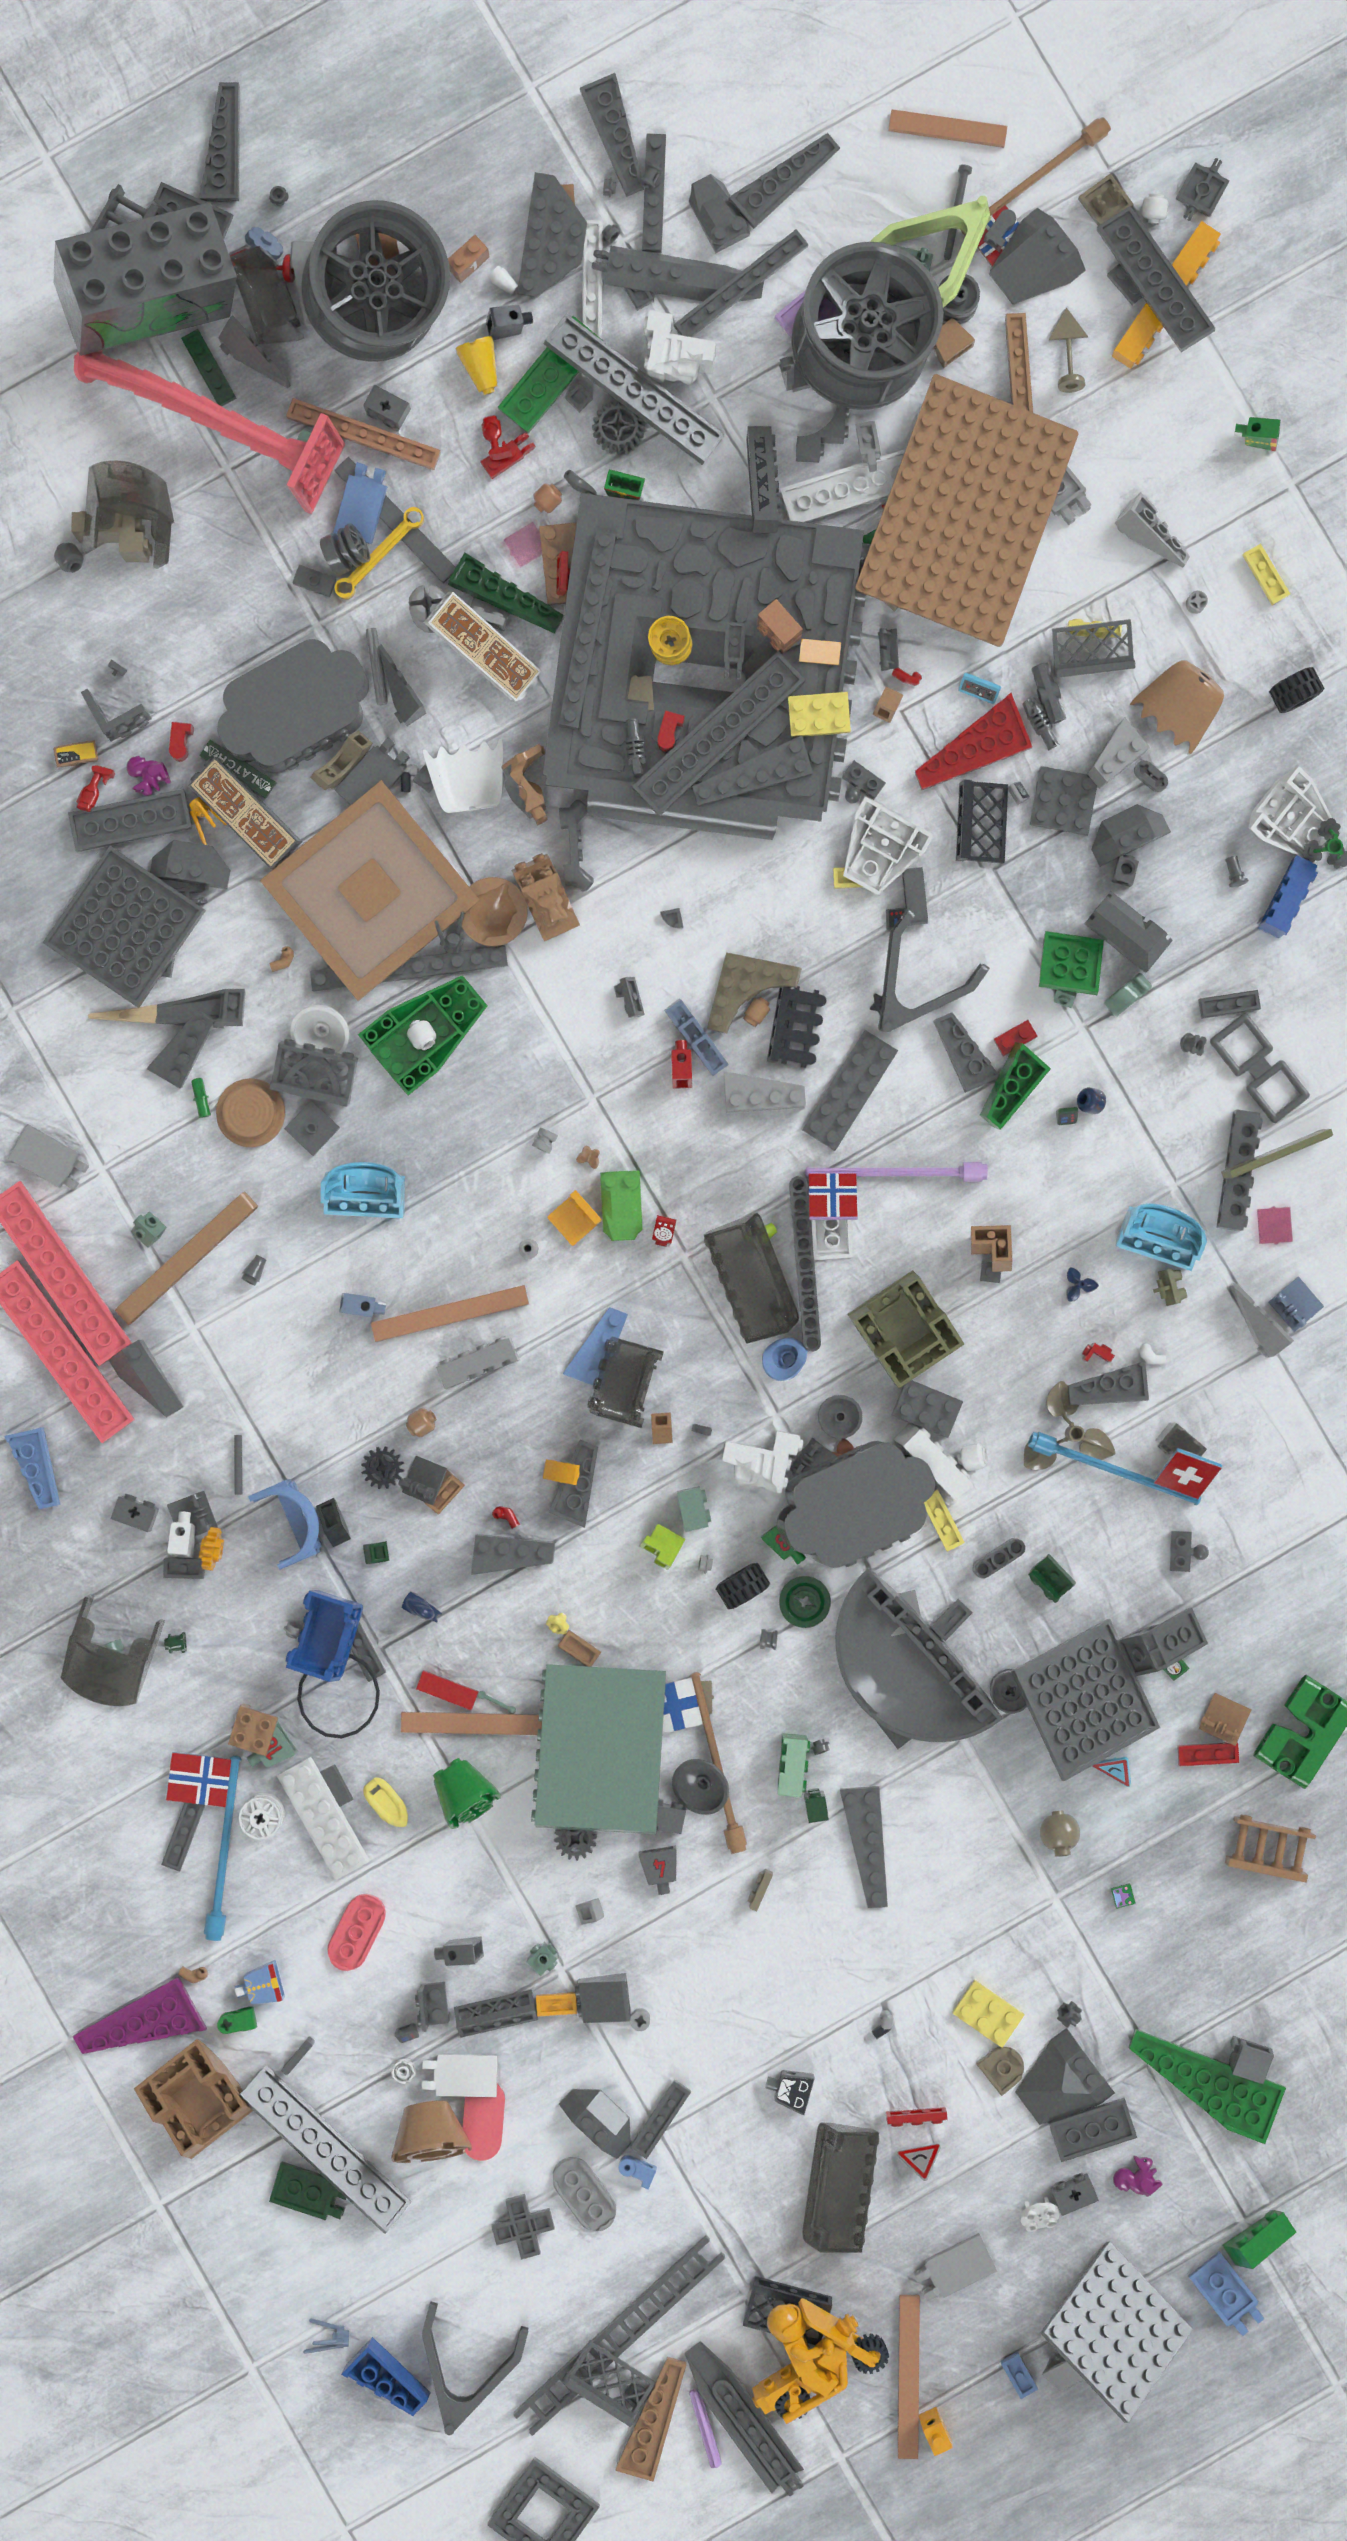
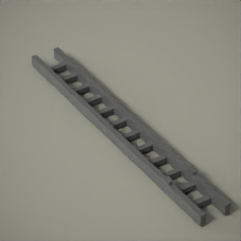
M705 2235L592 2341L599 2344L605 2339L615 2350L612 2354L619 2357L725 2259V2255L721 2252L707 2264L708 2261L698 2254L710 2242V2238ZM692 2257L704 2268L694 2278L683 2267ZM678 2270L689 2281L680 2291L668 2280ZM663 2284L674 2295L665 2305L653 2294ZM648 2298L659 2308L650 2318L639 2308ZM633 2311L644 2322L635 2332L624 2322ZM618 2325L629 2335V2338L620 2346L609 2335ZM592 2347L589 2351L595 2359L599 2358V2353ZM584 2348L514 2411L513 2415L517 2419L530 2407L540 2418L529 2429L531 2436L578 2395L567 2387L570 2392L559 2401L550 2388L559 2380L564 2384L562 2381L564 2375L572 2369ZM612 2359L603 2361L604 2369L613 2362ZM600 2362L591 2372V2375L602 2372ZM584 2367L578 2369L584 2377L588 2376V2371ZM544 2393L555 2404L546 2414L535 2404Z

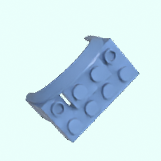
M291 1479L284 1480L248 1496L250 1502H257L268 1496L277 1495L295 1535L300 1551L293 1556L279 1561V1564H277L279 1570L321 1552L322 1543L318 1537L320 1525L316 1510L309 1499L299 1492L295 1481L292 1482Z

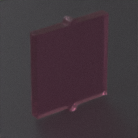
M533 522L504 539V542L511 551L510 555L514 556L520 568L542 555L540 533Z
M1272 1206L1269 1209H1257L1259 1244L1274 1243L1277 1245L1280 1242H1293L1290 1207L1276 1208Z

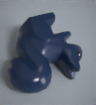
M411 1591L405 1597L401 1607L412 1615H417L425 1620H432L436 1623L438 1622L437 1616L442 1615L433 1605L418 1596L417 1593Z

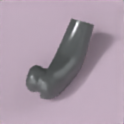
M572 470L565 472L564 478L573 489L580 493L597 495L595 489Z

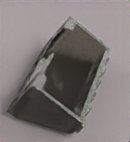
M754 1213L707 1231L704 1234V1243L709 1248L712 1263L717 1268L719 1281L724 1286L726 1299L731 1304L733 1317L739 1324L740 1334L746 1344L788 1333L798 1323L799 1314L761 1216L758 1213Z
M821 2122L818 2125L802 2236L808 2245L820 2253H862L865 2243V2228L868 2223V2208L871 2202V2187L874 2182V2166L877 2161V2146L879 2144V2132L874 2129Z

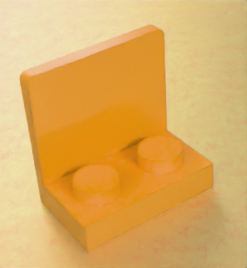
M576 1190L547 1216L572 1246L602 1222V1219Z

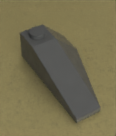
M232 315L218 337L221 343L219 346L226 355L230 353L239 362L289 388L291 385L286 376L271 359H266L267 355L259 345L253 344L254 341L248 331Z

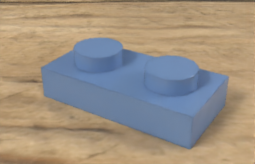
M1018 2352L1000 2361L1020 2399L1038 2390Z

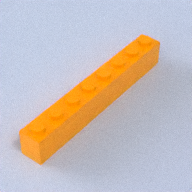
M1203 221L1200 222L1172 264L1186 286L1189 283L1193 285L1199 276L1196 272L1200 267L1203 269L1210 259L1207 256L1211 251L1214 253L1221 243L1218 241L1221 233ZM1147 303L1112 354L1113 358L1132 369L1134 364L1139 365L1144 357V354H1142L1144 349H1149L1155 341L1153 336L1156 332L1160 333L1164 328Z

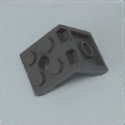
M88 689L81 692L103 734L111 742L119 737L124 738L132 733L131 730L149 724L148 721L152 719L149 712L140 704L108 721L94 695Z

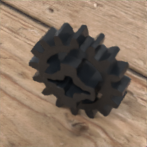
M387 1446L384 1447L383 1451H381L380 1447H376V1452L370 1450L371 1456H364L367 1462L361 1464L366 1469L361 1472L362 1474H367L365 1481L371 1480V1487L378 1484V1489H381L382 1485L389 1489V1483L395 1486V1479L401 1480L402 1477L399 1473L405 1471L400 1468V1465L404 1464L403 1461L399 1462L398 1460L401 1455L395 1456V1449L388 1452ZM384 1455L390 1456L394 1461L389 1462L385 1459ZM376 1457L377 1462L373 1467H370L371 1461ZM381 1462H383V1465L388 1466V1469H385V1473L382 1470H378ZM396 1468L394 1476L390 1479L389 1473L392 1469ZM372 1474L379 1475L382 1481L375 1479Z

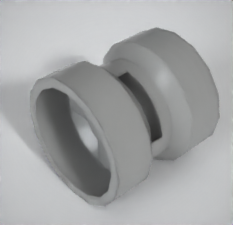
M540 1127L538 1131L539 1137L534 1140L532 1146L550 1154L552 1142L556 1141L558 1135Z

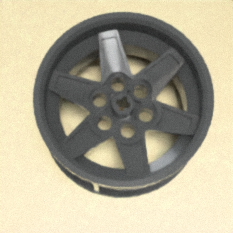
M370 200L352 204L333 215L325 223L315 239L302 274L301 290L305 312L318 335L341 354L368 362L397 358L417 346L440 315L449 292V261L437 233L425 219L411 209L383 200ZM378 233L398 240L409 250L390 259H385ZM359 234V260L332 253L333 249L343 240ZM368 259H377L378 265L372 266ZM388 267L394 268L396 275H389L386 269ZM419 267L424 278L423 301L402 285V281ZM358 268L361 270L362 276H355L352 273V269ZM325 272L346 284V287L331 301L325 287ZM395 288L398 295L391 296L388 289ZM354 289H361L364 296L357 297L354 294ZM372 299H379L382 303V306H374L372 304ZM389 309L413 319L402 328L387 332ZM362 310L366 331L352 326L344 318Z
M860 242L836 250L825 258L812 274L805 291L803 303L797 312L793 324L792 352L801 376L821 397L835 405H843L849 409L871 410L897 401L915 385L928 356L939 338L943 323V304L938 286L928 269L918 259L896 246L881 242ZM848 284H865L866 286L863 294L859 295ZM888 293L893 295L899 301L887 303ZM826 298L837 307L841 315L818 321L819 306ZM867 306H871V307H873L875 310H874V311L869 310V309L867 308ZM848 311H854L856 315H851ZM881 320H886L889 324H883ZM914 322V347L895 329ZM844 329H849L852 333L848 334ZM877 338L883 339L885 343L878 342ZM830 341H840L844 344L850 343L849 364L831 353L825 343ZM858 343H863L866 345V347L862 348L858 345ZM874 352L885 353L896 364L883 370H867Z

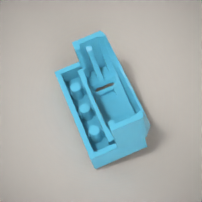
M354 1162L337 1166L326 1172L321 1181V1203H324V1214L403 1218L405 1209V1176H400L390 1167L377 1163ZM345 1175H346V1190L344 1189V1176H345ZM352 1191H368V1192H377V1193H381V1194H364V1193H351V1192H352Z
M1151 1203L1136 1207L1129 1206L1116 1239V1247L1192 1271L1195 1261H1200L1207 1243L1205 1230L1193 1218L1174 1208ZM1186 1227L1183 1239L1180 1240L1183 1230ZM1145 1231H1147V1232H1152V1233H1156V1234L1165 1236V1237L1170 1238V1239H1172V1240H1174V1241H1171V1240H1168V1239H1165V1238H1161V1237H1158V1236H1155V1235L1146 1233Z

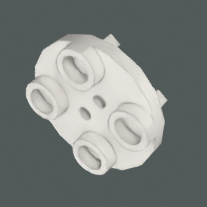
M1048 2197L1044 2198V2203H1037L1029 2206L1028 2201L1024 2202L1025 2209L1020 2215V2221L1028 2232L1044 2227L1053 2228L1058 2224L1059 2209L1056 2205L1049 2203Z

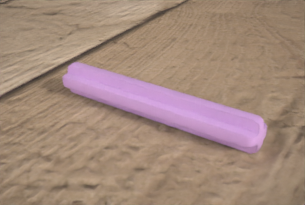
M698 2388L692 2389L689 2395L711 2468H718L722 2462L705 2403L699 2394Z

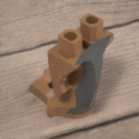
M540 744L525 752L516 754L501 767L505 774L504 784L509 797L529 819L534 818L537 826L548 820L544 812L546 806L543 793L539 785L526 780L524 773L530 764L545 755V749Z

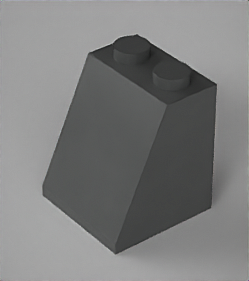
M626 1973L579 1979L578 1985H575L576 1997H580L581 2005H577L578 2016L583 2018V2023L631 2021Z

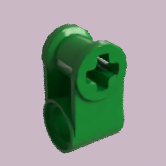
M244 2007L223 2013L217 2023L218 2030L223 2034H230L257 2028L254 2007ZM225 2019L231 2022L229 2027H227V2024H223Z

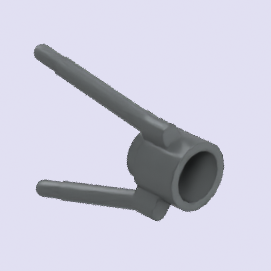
M463 911L460 913L455 933H450L445 938L438 921L434 922L440 938V945L444 946L448 953H459L465 941L464 938H461V940L459 938L465 914Z

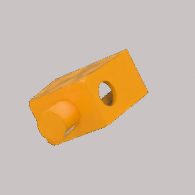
M937 2407L919 2414L922 2430L934 2456L952 2449L953 2442ZM935 2420L933 2424L927 2425L928 2422Z

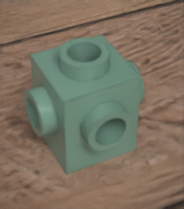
M149 1211L146 1215H139L134 1220L133 1224L135 1226L131 1233L148 1248L160 1239L167 1227Z
M545 1942L541 1945L537 1943L530 1950L531 1955L527 1958V1963L542 1976L546 1970L550 1972L558 1964L556 1961L558 1959L556 1954L558 1951L551 1943L548 1945Z

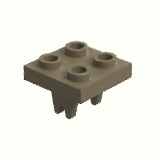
M1111 173L1078 198L1098 226L1127 207L1131 206L1133 208L1134 206Z

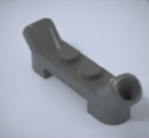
M575 800L570 807L559 808L561 829H569L571 864L563 865L565 886L575 885L584 892L593 885L594 878L580 867L579 861H583L582 849L578 850V842H582L581 830H577V824L588 812L587 806L581 800Z

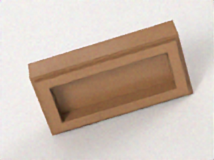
M571 1630L567 1631L558 1644L559 1648L588 1667H592L601 1654L600 1650Z

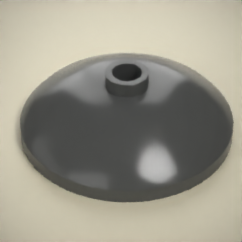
M691 1759L680 1764L673 1774L672 1787L674 1794L679 1802L688 1810L697 1814L710 1815L721 1810L726 1804L729 1797V1785L724 1774L714 1764L701 1759Z

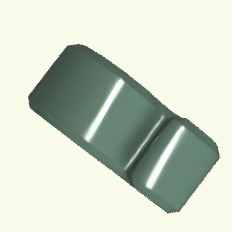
M1138 973L1105 1000L1104 1004L1114 1016H1118L1149 991L1152 985L1142 973Z

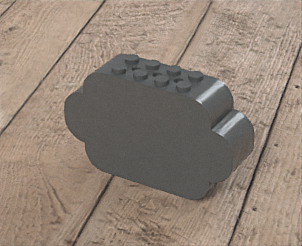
M316 639L305 640L236 678L226 686L223 693V702L227 711L222 714L218 721V735L229 753L238 760L245 762L256 760L263 770L270 773H280L287 769L289 771L299 766L298 763L301 761L313 759L317 752L331 749L333 744L339 740L340 742L345 741L350 734L361 726L363 710L359 702L368 693V678L359 660L351 652L337 650L331 653L328 646L322 641Z
M871 1441L794 1476L788 1482L785 1490L788 1505L778 1515L777 1529L787 1547L803 1554H810L815 1561L828 1567L838 1568L844 1565L849 1567L856 1564L857 1559L872 1557L875 1555L874 1552L879 1549L883 1551L893 1546L892 1543L898 1540L899 1542H904L910 1539L911 1534L916 1533L923 1527L927 1517L924 1502L932 1496L935 1490V1478L929 1465L924 1460L918 1457L903 1455L902 1451L893 1444Z

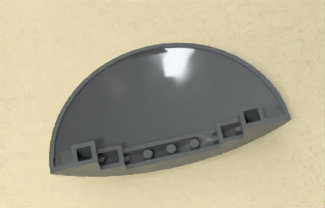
M870 1568L864 1571L844 1599L837 1620L835 1635L836 1655L841 1675L859 1706L871 1718L892 1732L926 1742H951L970 1738L986 1731L1001 1721L1003 1718L991 1700L938 1634ZM906 1624L914 1625L912 1631L908 1628ZM899 1627H901L906 1632L904 1634L891 1636L894 1633V1631Z

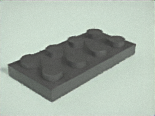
M1125 2098L1048 2122L1061 2162L1137 2138Z

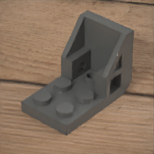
M1192 1608L1185 1609L1161 1624L1147 1627L1120 1638L1136 1676L1168 1668L1208 1644Z

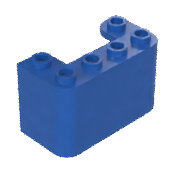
M309 1590L303 1600L305 1609L309 1610L304 1616V1629L298 1636V1648H294L287 1653L286 1668L328 1682L339 1681L346 1668L362 1615L363 1605L320 1590Z

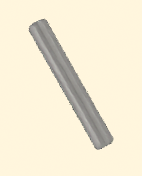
M376 628L366 629L376 703L377 705H386L387 696L381 655L378 648V634Z

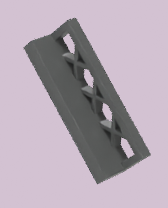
M532 1989L454 2007L456 2028L460 2038L538 2020ZM529 1997V2005L520 2006L517 2004L521 1998ZM504 2002L511 2004L507 2010H500L498 2008ZM487 2006L491 2008L488 2014L482 2015L478 2013L482 2007ZM469 2011L472 2013L467 2019L460 2020V2012Z

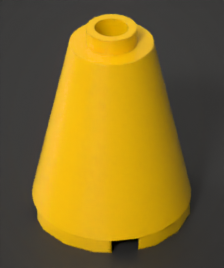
M492 337L479 338L474 342H467L456 347V353L478 392H483L484 395L495 392L494 388L498 385Z

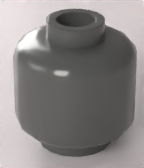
M62 543L58 545L54 553L55 561L63 571L73 573L82 567L84 558L75 544Z

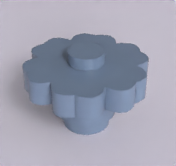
M252 227L245 235V242L251 246L248 250V258L255 264H262L266 260L276 262L284 252L283 246L278 243V239L270 232H264L259 227Z

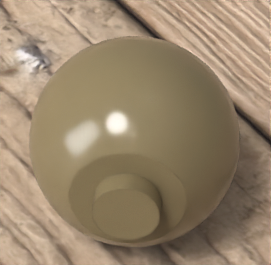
M1053 1811L1052 1815L1047 1816L1042 1822L1040 1837L1043 1844L1048 1849L1054 1851L1055 1857L1071 1855L1070 1850L1079 1841L1080 1828L1077 1821L1071 1815L1064 1814V1811Z

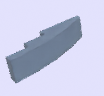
M678 999L664 1010L712 1076L729 1065L681 999Z

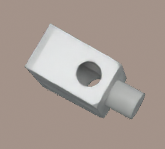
M179 1512L178 1522L171 1523L167 1554L173 1557L194 1558L196 1526L190 1523V1512ZM185 1530L184 1535L180 1536L181 1532Z

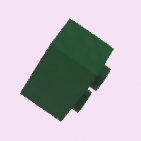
M819 1788L809 1789L808 1793H804L808 1822L814 1823L829 1820L824 1791H820Z

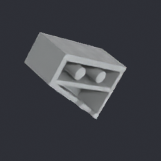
M1124 717L1115 728V731L1087 774L1100 789L1140 758L1150 747Z

